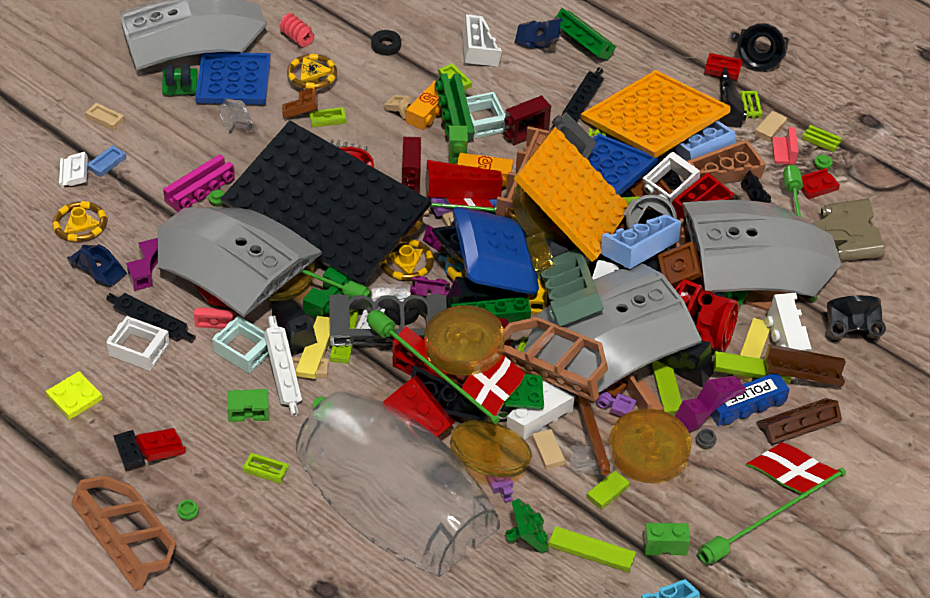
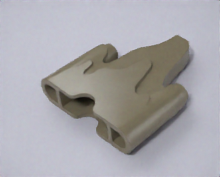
M868 198L825 205L821 208V216L824 219L812 222V224L833 236L840 261L884 257V244L880 231L877 227L872 226L871 219L874 217V213Z

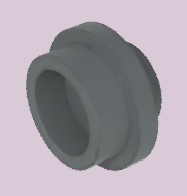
M702 429L696 436V442L701 447L711 448L716 444L717 438L711 429Z

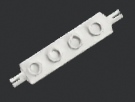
M276 316L268 317L270 328L265 330L264 335L280 403L289 405L290 415L296 416L299 414L297 404L301 402L302 397L285 328L277 325Z

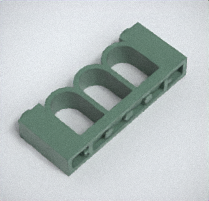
M579 248L538 263L539 271H537L539 280L545 283L552 306L549 312L553 321H558L559 326L604 309L583 253Z

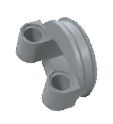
M654 194L644 195L636 200L632 199L623 214L626 218L627 229H631L632 225L638 223L647 207L661 215L667 214L677 219L673 205L664 197Z

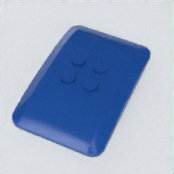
M455 207L453 218L467 277L478 284L527 294H536L539 290L537 272L523 226L513 218L464 207Z

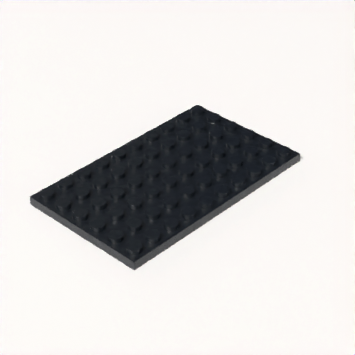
M291 120L287 122L220 198L221 202L230 208L253 210L289 228L322 251V254L316 260L340 272L349 280L363 286L432 204L430 199Z

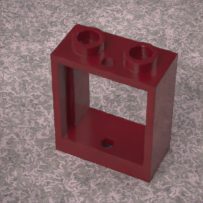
M542 95L506 109L504 118L505 130L503 134L505 139L509 140L513 146L526 141L528 126L549 131L551 105ZM534 116V122L518 128L519 121Z
M403 137L402 184L420 193L421 137Z

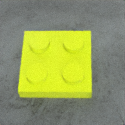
M80 371L45 391L46 396L69 420L103 400L102 394Z

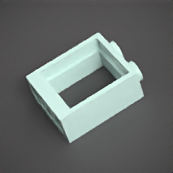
M494 92L466 97L470 112L491 108L495 116L474 121L471 115L475 131L473 139L504 132L505 113Z
M240 316L230 321L212 339L213 351L249 374L269 356L264 331ZM239 334L257 344L245 356L228 346Z

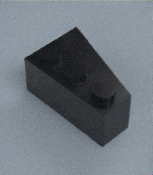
M456 277L446 297L447 310H451V304L514 298V293L512 290L475 283L468 277Z
M703 340L697 345L656 360L673 368L674 372L702 387L713 374L711 342Z

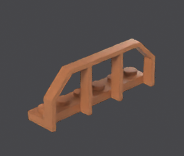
M528 126L525 151H517L516 173L508 172L506 198L497 197L496 215L508 217L507 210L509 208L524 211L526 201L528 200L526 196L529 195L513 178L550 131Z
M539 317L509 323L493 340L495 349L523 372L541 375L542 380L595 402L599 398L597 382L608 370L601 342ZM536 327L546 330L527 352H521L503 344L513 332ZM555 334L574 341L575 343L555 365L535 357ZM584 346L599 351L602 361L588 379L564 369Z
M107 476L80 480L71 502L72 506L134 590L142 589L149 573L167 569L176 545L175 540L133 486ZM105 487L128 496L131 503L100 509L86 489ZM139 511L151 528L120 535L108 517ZM159 537L168 549L166 558L142 564L127 545V543Z

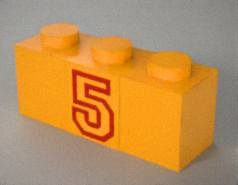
M435 81L406 109V123L423 131L433 123L438 115L442 114L441 106L438 104V93L435 90Z
M460 153L457 163L458 165L501 171L503 178L502 187H507L508 172L513 170L512 159Z

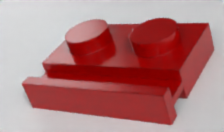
M709 53L704 74L721 77L722 69L726 67L731 78L738 80L743 59Z
M827 168L802 175L803 187L800 190L807 199L839 190L840 184L831 173L827 172Z
M174 428L136 435L135 441L143 455H146L147 461L185 454L186 447H183L182 441Z

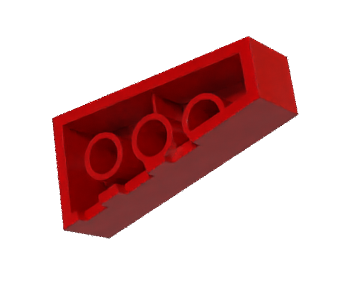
M427 160L426 186L428 197L497 199V197H501L503 184L501 171Z

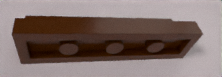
M772 344L768 346L764 358L767 372L838 386H844L845 383L842 376L846 363L844 358Z
M824 398L757 421L759 428L766 429L768 442L774 444L841 421L842 416L838 401Z

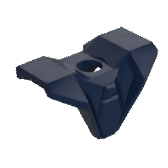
M556 17L545 22L533 20L519 24L514 42L528 47L548 48L559 38L561 34L560 23L563 19ZM538 30L543 32L540 36H537Z
M100 244L82 245L81 249L72 256L67 257L71 265L85 269L93 275L95 280L109 287L114 286L127 275L126 270L114 255ZM95 261H101L102 264L97 266Z

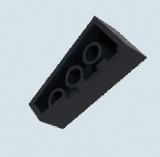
M419 364L413 366L411 378L418 376L447 414L484 422L488 420L489 416L440 375Z

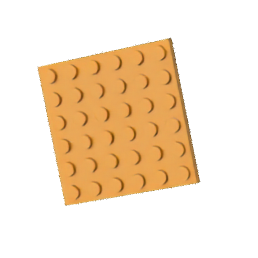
M655 70L581 113V120L656 158L730 113V106Z
M556 127L548 133L513 178L591 262L596 260L602 252V234L609 233L612 235L625 216L623 215L625 210L629 206L627 201L621 198L619 194H616L614 187L606 182L602 174L592 167L589 160L584 158L578 152L576 146L571 144Z

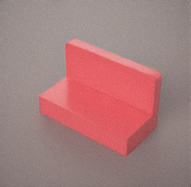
M788 127L787 137L772 138L775 164L796 165L798 156L796 127Z
M199 307L194 310L195 327L224 329L230 321L236 318L237 312L233 309Z

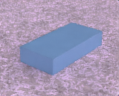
M112 145L87 164L88 170L101 178L125 160L126 153Z

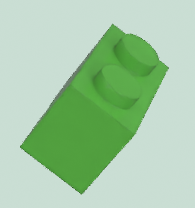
M449 126V163L457 164L459 154L467 153V126Z
M268 389L227 391L228 421L245 422V418H253V421H269Z
M646 523L643 537L645 555L670 553V555L687 556L690 544L688 523Z

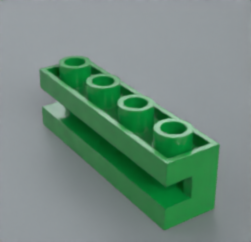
M561 8L556 17L563 19L560 23L561 29L598 57L606 60L610 58L617 47L614 43L569 10Z
M440 74L437 81H435V90L438 93V104L442 109V120L446 126L445 133L449 138V126H467L468 142H470L475 131L461 75L453 74L452 78L448 79L447 74Z
M528 297L451 304L452 311L508 319L509 323L531 318Z

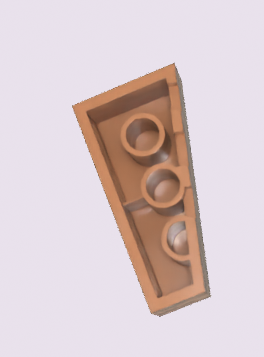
M747 139L687 161L700 170V178L708 172L721 183L743 181L749 170L754 176L762 178L766 163Z

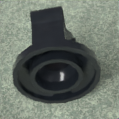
M757 23L749 26L747 29H741L738 53L748 67L755 70H768L775 67L782 60L783 56H786L789 38L783 37V34L773 25ZM757 38H768L771 42L770 47L760 49L756 44Z
M866 295L845 296L827 302L828 328L826 335L829 340L836 342L841 340L844 335H865L867 339L876 341L885 333L886 326L882 320L881 299L878 297ZM871 327H876L879 330V334L873 333ZM832 328H839L841 334H835Z

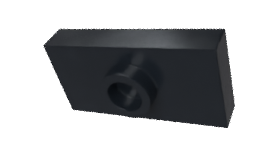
M134 430L113 435L125 471L145 465L142 452L135 441Z

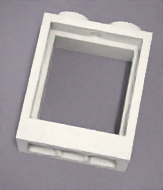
M672 151L643 178V189L647 194L662 196L672 204L673 199L700 179V170ZM672 169L686 180L675 191L668 194L655 183Z
M126 316L123 322L118 324L116 331L112 336H109L106 342L109 356L151 371L170 344L167 330ZM130 334L152 341L143 354L122 346Z

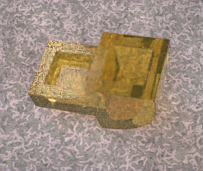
M541 232L527 237V246L535 272L554 266L553 255L545 233Z

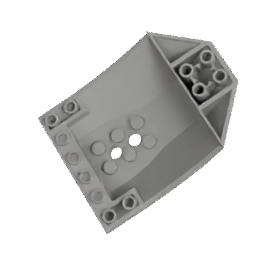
M155 0L120 11L124 32L137 70L145 69L167 60L201 53L240 52L242 54L266 27L259 4L245 0ZM173 12H176V13H177V14H175V15H173V16H170V14L173 13Z
M712 200L682 203L690 238L696 245L703 275L701 280L704 291L708 290L715 293L766 290L798 293L814 298L841 267L833 236L788 209L772 203L745 200ZM752 230L755 233H757V235L751 237L747 235L746 232ZM729 232H735L738 235L734 236L729 234Z
M183 208L158 227V270L161 268L198 285L243 317L322 254L321 250L279 222L253 210L243 208ZM244 240L247 243L244 246H238L236 241ZM251 251H259L260 253L254 254Z
M643 263L631 269L623 268L594 279L593 281L604 309L561 326L602 343L608 370L597 382L598 392L603 391L630 373L658 359L702 342L684 300L662 273ZM551 304L538 313L537 317L559 325L557 320L553 321L549 312L552 309ZM617 307L626 308L627 311H626V312H619V311H617L616 308H617ZM539 327L532 328L523 352H527L546 330ZM555 334L535 357L555 365L575 342ZM584 346L564 369L588 379L602 363L600 353Z

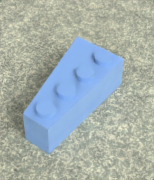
M666 214L647 220L646 224H634L631 229L625 231L621 228L612 235L609 233L602 234L601 254L631 269L678 242L681 221Z

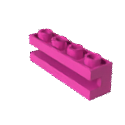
M221 154L217 155L163 189L165 203L176 212L183 208H189L209 195L210 192L232 181L235 178L234 165L231 162L225 164V158Z

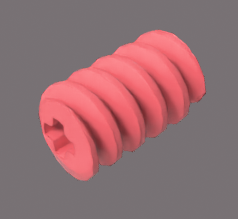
M288 13L282 18L280 30L301 47H307L311 44L315 37L310 26L293 13Z

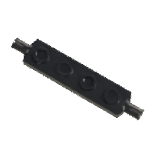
M598 67L595 73L591 71L587 73L562 112V115L567 112L578 123L581 113L586 110L603 83L604 78L601 77V74L604 70L601 67Z
M109 293V296L107 295L106 300L114 303L113 308L116 312L167 330L169 338L176 342L182 338L191 343L194 342L193 340H195L196 336L187 332V323L126 293H123L120 297Z

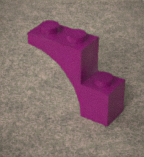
M158 238L139 242L142 259L126 263L128 276L134 291L153 286L152 272L158 263Z
M735 376L707 380L697 398L682 401L673 419L685 432L699 430L712 412L728 400L743 395L746 388Z

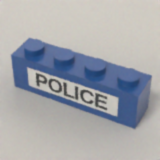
M779 374L767 375L742 384L746 388L744 394L723 403L710 416L717 426L729 424L734 420L742 417L746 418L753 413L765 411L775 405H782L787 401L790 389Z

